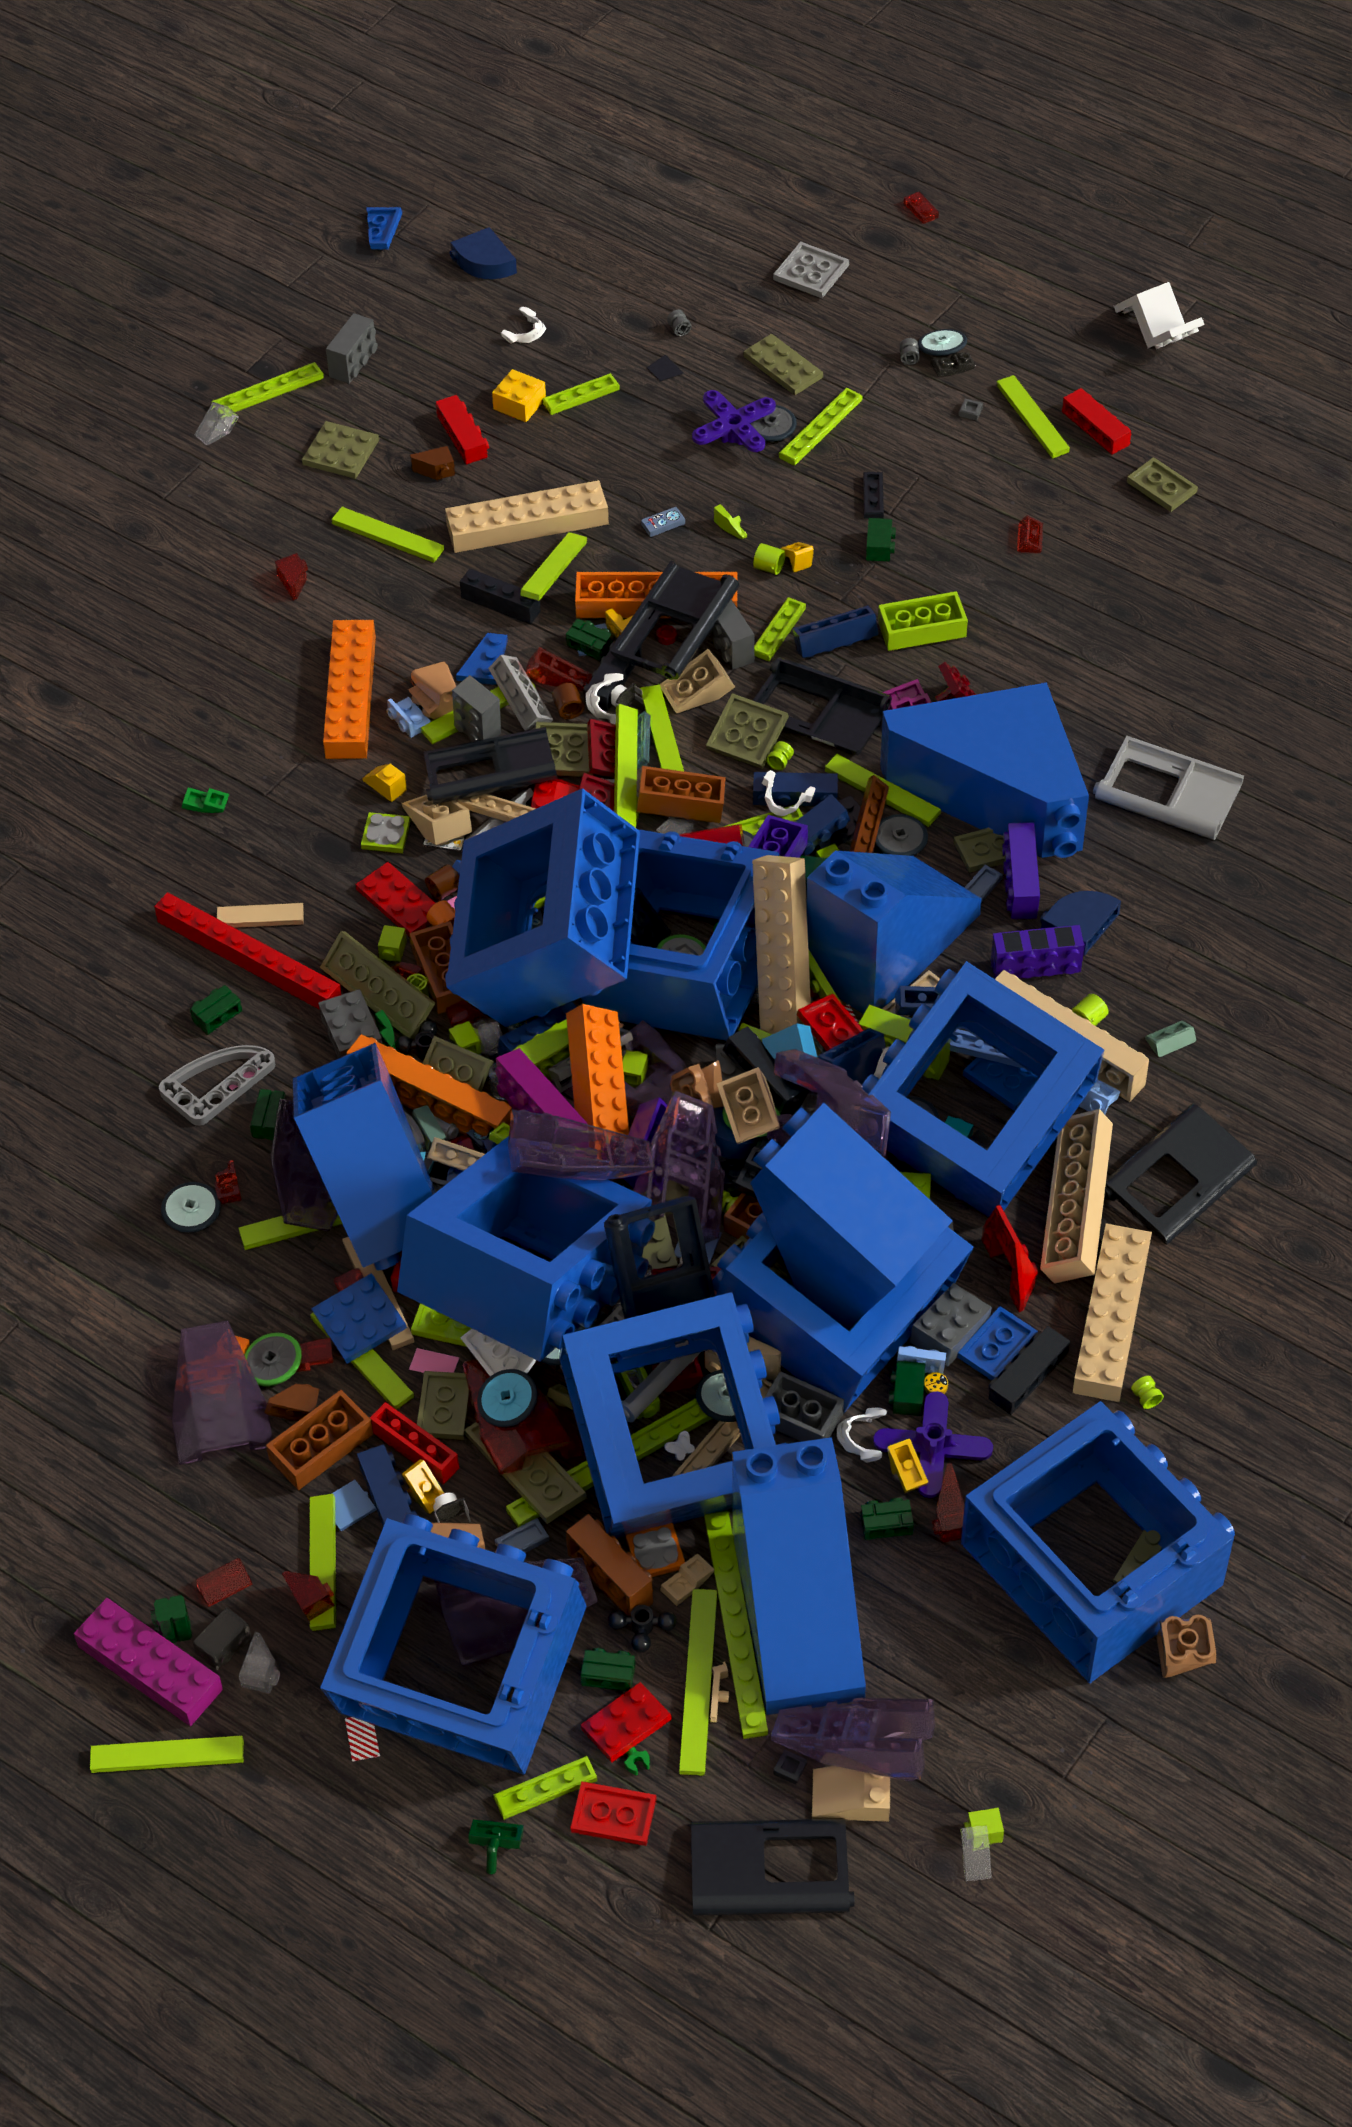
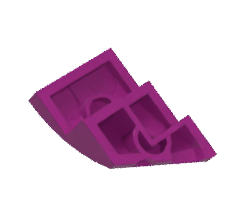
M918 679L883 692L892 696L889 710L932 703L928 694L924 693Z

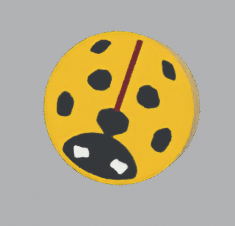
M930 1373L925 1378L924 1389L927 1394L936 1391L945 1394L948 1389V1380L941 1373Z

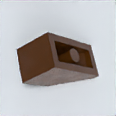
M448 446L410 455L413 472L435 480L455 476L454 460Z
M296 1383L269 1398L264 1414L299 1421L316 1408L319 1388H314L309 1384Z

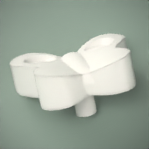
M681 1431L675 1442H667L664 1446L667 1452L675 1454L676 1459L680 1461L685 1458L686 1453H692L695 1450L694 1446L690 1444V1436L687 1431Z

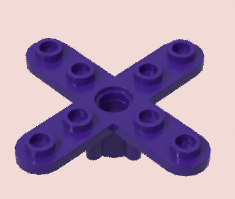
M710 390L704 393V404L718 419L695 429L692 433L694 443L704 445L722 437L723 443L743 444L752 452H760L765 448V439L750 423L775 411L776 403L772 398L764 397L736 410L720 392Z
M938 1391L929 1393L925 1398L923 1427H918L916 1431L883 1428L875 1433L873 1439L874 1445L878 1450L888 1452V1446L910 1438L916 1454L920 1455V1463L929 1482L927 1485L918 1488V1491L927 1498H934L941 1493L944 1457L986 1460L993 1453V1444L988 1438L952 1434V1430L947 1429L949 1402L947 1396Z

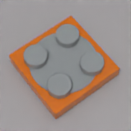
M673 1523L626 1535L629 1551L636 1559L637 1565L642 1570L646 1569L652 1577L678 1571L680 1566L685 1563Z

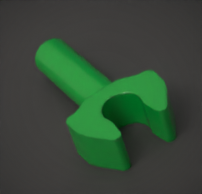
M632 1747L626 1752L628 1759L625 1761V1768L628 1772L638 1775V1769L634 1764L636 1761H642L645 1768L649 1769L650 1758L647 1751H637L635 1747Z

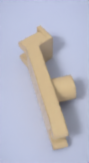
M725 1662L722 1665L712 1667L714 1679L710 1722L717 1723L718 1702L728 1703L729 1691H719L720 1679L728 1677V1669Z

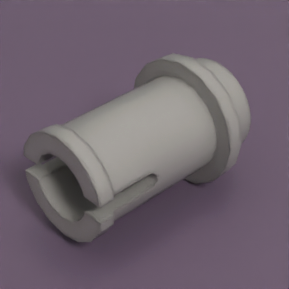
M435 1116L446 1135L445 1139L456 1138L459 1132L456 1124H449Z

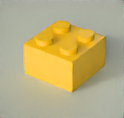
M512 369L492 392L493 409L527 422L543 403L542 398L546 397L545 382Z

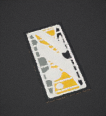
M424 837L422 846L462 852L466 837L449 840L443 845H435Z

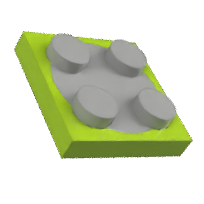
M369 812L361 849L403 853L411 822L410 816Z

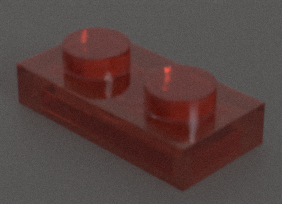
M920 192L904 197V204L923 224L939 218L938 210Z

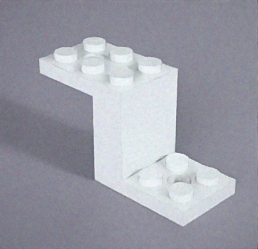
M1169 282L1139 293L1114 306L1116 313L1123 311L1126 314L1134 310L1148 348L1155 346L1158 349L1169 343L1181 340L1198 332V327L1204 325L1202 317L1189 323H1184Z

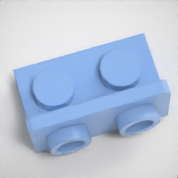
M409 697L398 703H395L391 698L387 700L388 716L392 720L394 719L398 723L400 730L406 732L410 738L421 733V727L431 722Z
M1097 1079V1082L1079 1107L1087 1111L1100 1109L1106 1114L1108 1106L1118 1099L1121 1091Z
M899 1346L897 1361L926 1363L925 1373L929 1374L933 1372L943 1374L946 1353L934 1349L923 1350L912 1346Z

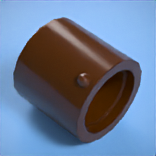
M565 683L554 689L552 698L561 718L573 719L583 713L585 709L584 703L574 684Z
M446 864L427 876L425 884L431 895L436 900L441 901L458 890L459 875L452 866Z

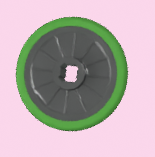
M284 1333L264 1335L255 1340L246 1350L242 1362L244 1374L251 1382L260 1386H274L283 1383L297 1371L302 1359L301 1347L292 1336Z

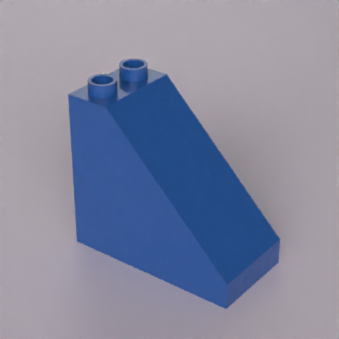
M1047 683L883 711L880 767L885 780L940 808L942 812L981 830L986 828L993 829V833L997 835H1003L1004 832H1007L1008 823H1034L1038 857L1044 858L1056 855L1059 858H1066L1074 855L1077 851L1083 850L1089 794Z
M835 850L807 877L808 949L837 997L862 1014L865 1013L869 1005L882 1009L895 999V993L900 986H909L980 915L981 911L980 897L914 856Z
M373 1043L293 1078L294 1119L362 1267L374 1264L376 1270H384L401 1260L399 1252L403 1249L407 1214L435 1194L436 1191L387 1067L376 1043Z
M823 1103L812 1116L802 1107L782 1128L791 1136L783 1147L774 1139H771L757 1154L753 1161L762 1170L750 1183L795 1289L848 1330L903 1279L953 1220Z
M832 1437L732 1452L733 1539L766 1715L865 1700L866 1684L842 1484Z

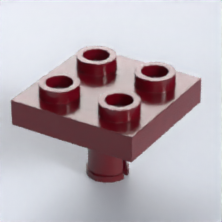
M946 662L938 666L949 687L935 696L937 701L976 695L969 688L970 682L964 674L961 676L955 666L950 667Z

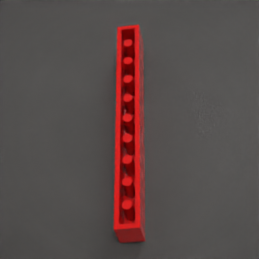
M168 892L154 906L158 923L319 1009V1002L341 995L340 984Z

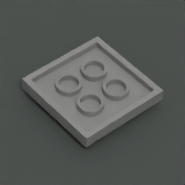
M800 241L773 274V280L823 298L847 269L849 259Z

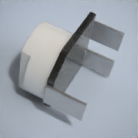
M635 683L628 688L618 685L611 692V704L615 707L618 704L629 706L635 700L643 704V699L636 695V692L643 695L642 690Z
M444 1493L435 1498L433 1509L438 1523H440L439 1520L446 1521L465 1513L470 1522L465 1497L457 1499L454 1493Z

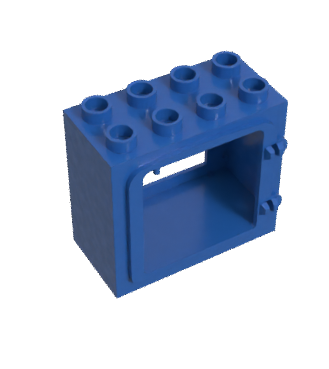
M582 788L464 840L462 861L459 864L458 894L454 902L455 918L453 934L450 937L451 951L449 967L445 976L446 987L453 994L460 996L478 1008L483 1014L508 1027L536 1015L543 1017L551 1009L586 995L596 996L604 988L626 980L640 831ZM545 897L543 925L531 929L533 914L538 912L534 905L537 900Z
M639 830L640 839L635 888L639 887L657 913L661 909L719 919V922L703 954L699 956L635 945L630 941L627 979L604 988L596 996L586 995L581 997L582 1002L585 1005L618 1012L619 1021L727 1041L728 1037L735 1033L758 986L752 860L766 855L779 856V853L744 847L735 841L725 844L682 837L677 832L663 834Z
M966 961L958 973L948 969L942 975L934 990L939 995L932 1009L925 1004H922L917 1009L909 1023V1027L913 1030L908 1037L907 1043L896 1039L889 1047L883 1058V1062L887 1066L881 1078L879 1079L875 1075L870 1074L857 1093V1097L861 1101L856 1108V1113L861 1115V1134L895 1155L899 1161L907 1163L920 1173L931 1174V1180L951 1192L957 1199L963 1200L987 1217H990L996 1206L1001 1205L1003 1211L1007 1208L1095 1085L1105 1050ZM961 1028L1040 1077L988 1150H985L907 1099V1096L948 1040L957 1041L958 1037L953 1033Z
M509 1135L407 1214L397 1292L540 1362L555 1348L560 1350L562 1335L573 1333L580 1326L589 1328L596 1320L599 1310L605 1304L614 1306L620 1298L604 1222L613 1214H624L649 1207L652 1200L516 1136ZM649 1218L635 1221L628 1225L639 1278H644L647 1272L649 1262L642 1257L643 1249L651 1240L655 1230V1222L649 1220ZM504 1236L518 1242L521 1245V1247L527 1250L529 1248L533 1249L553 1260L551 1262H548L532 1253H529L511 1243H508L500 1239V1237Z
M763 1213L749 1227L746 1235L750 1238L743 1247L740 1248L733 1244L722 1256L717 1265L721 1270L712 1282L714 1291L717 1292L716 1296L732 1292L736 1306L748 1305L754 1328L753 1332L748 1333L750 1337L781 1351V1366L799 1380L844 1399L845 1413L898 1352L899 1346H903L911 1337L913 1324L953 1283H956L974 1247L947 1227L903 1279L864 1314L850 1332L770 1270L780 1259L781 1253Z
M732 1292L562 1335L559 1360L605 1530L610 1537L614 1536L618 1539L626 1537V1535L670 1523L675 1524L702 1517L704 1514L717 1513L733 1508L732 1461L643 1483L614 1374L712 1350L716 1352L719 1358L744 1450L776 1446L773 1434H775V1425L780 1424L777 1404L773 1396L762 1398L760 1391L762 1379L767 1378L765 1362L760 1350L751 1352L748 1350V1333L754 1331L752 1317L747 1304L736 1306ZM688 1340V1345L675 1347V1344L685 1343ZM617 1358L618 1363H610V1361H614Z
M1102 1401L1095 1404L967 1494L965 1497L961 1537L963 1547L1089 1684L1154 1637L1160 1630L1159 1621L1165 1620L1170 1616L1181 1617L1223 1586L1235 1536L1233 1526L1223 1514L1216 1512L1211 1515L1200 1503V1493L1190 1480L1182 1478L1178 1481L1167 1469V1460L1158 1447L1153 1444L1145 1447L1134 1435V1426L1127 1415L1119 1410L1112 1413ZM1096 1482L1143 1531L1144 1529L1146 1532L1150 1530L1157 1531L1161 1537L1158 1544L1162 1547V1551L1100 1596H1094L1032 1530L1034 1526ZM1124 1592H1126V1593L1123 1595V1598L1121 1599L1119 1596H1120L1121 1594H1123Z
M405 1514L402 1523L387 1518L320 1687L340 1714L525 1775L587 1607L579 1589V1582L571 1577L573 1568L553 1559H545L542 1568L525 1563L526 1553L506 1544H498L495 1553L477 1547L480 1541L478 1537L459 1529H452L448 1538L432 1533L433 1524L416 1515ZM423 1577L529 1610L489 1714H482L383 1681ZM539 1614H541L542 1617L538 1628L535 1627ZM514 1688V1692H513V1695H512V1698H511V1699H512V1703H511V1702H508L507 1700H508L509 1694H510V1692H511V1689Z

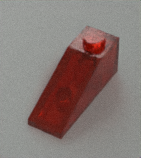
M541 647L529 659L525 670L528 677L542 684L558 687L561 684L572 683L580 691H583L586 683L589 684L592 679L591 673Z
M952 1463L946 1466L936 1509V1518L932 1520L935 1535L939 1534L941 1543L958 1540L962 1537L965 1504Z

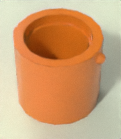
M439 901L428 911L427 921L432 926L451 921L452 926H454L455 909L447 901Z

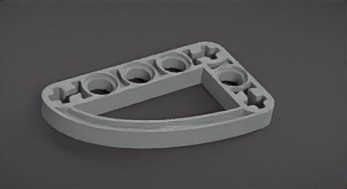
M252 1045L234 1046L209 1053L186 1064L162 1080L159 1084L160 1095L192 1124L197 1126L204 1125L275 1068L274 1054L265 1048ZM237 1059H250L200 1099L181 1085V1083L215 1065ZM248 1071L255 1073L251 1078H245L243 1074ZM232 1084L238 1086L235 1091H228L226 1089ZM186 1098L190 1100L187 1105L178 1104L181 1099ZM213 1098H220L222 1100L219 1104L210 1103Z

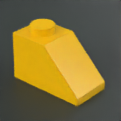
M392 764L377 766L363 777V781L391 802L407 791L405 774Z

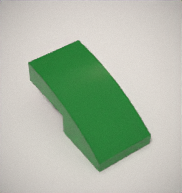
M188 787L182 808L198 812L221 813L224 812L229 794L211 788L206 793Z
M380 1010L375 1013L377 1028L380 1030L382 1044L387 1047L391 1046L396 1050L392 1025L385 1012Z

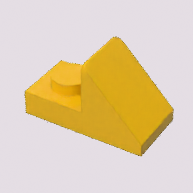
M797 542L781 548L785 550V556L790 558L793 572H798L812 566L814 550L812 545Z
M611 608L605 611L606 626L617 638L633 616L623 620L622 616Z
M910 1438L887 1447L893 1475H898L905 1493L929 1483Z
M419 1460L403 1472L402 1475L410 1486L407 1490L408 1494L430 1514L434 1511L435 1498L444 1494L425 1461Z

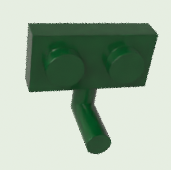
M473 1819L469 1832V1844L488 1846L486 1872L488 1874H495L497 1871L498 1847L520 1849L524 1825Z

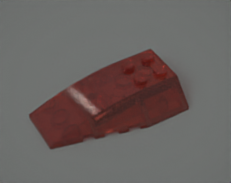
M477 1359L463 1362L468 1389L471 1390L472 1405H474L476 1411L477 1424L479 1423L480 1438L500 1474L522 1470L527 1456L557 1449L560 1450L564 1459L585 1455L582 1442L566 1415L547 1397L537 1384L538 1398L536 1406L524 1421L510 1427H497L485 1421L478 1410L477 1396L481 1386L490 1375Z

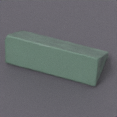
M1179 1021L1147 1035L1145 1040L1156 1055L1162 1057L1196 1042V1035L1193 1026L1184 1021Z
M425 1105L413 1110L412 1126L427 1152H429L434 1137L445 1140L446 1135L429 1106Z

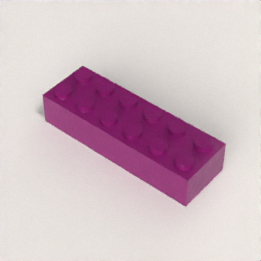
M518 1048L497 1057L495 1073L498 1077L497 1091L499 1095L508 1101L512 1110L515 1109L519 1113L523 1122H527L533 1134L541 1138L543 1145L546 1148L549 1147L554 1155L574 1164L589 1158L587 1122L525 1053Z
M108 1598L98 1606L74 1633L77 1645L81 1650L190 1727L223 1690L220 1676Z

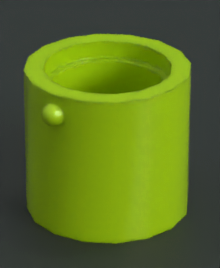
M761 543L754 556V568L778 575L784 564L785 550Z
M1092 993L1088 994L1071 1009L1073 1013L1089 1020L1095 1026L1109 1012L1105 1002L1099 996Z

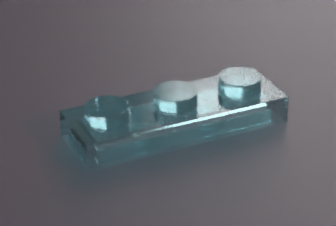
M645 711L638 715L637 770L649 763L651 715Z

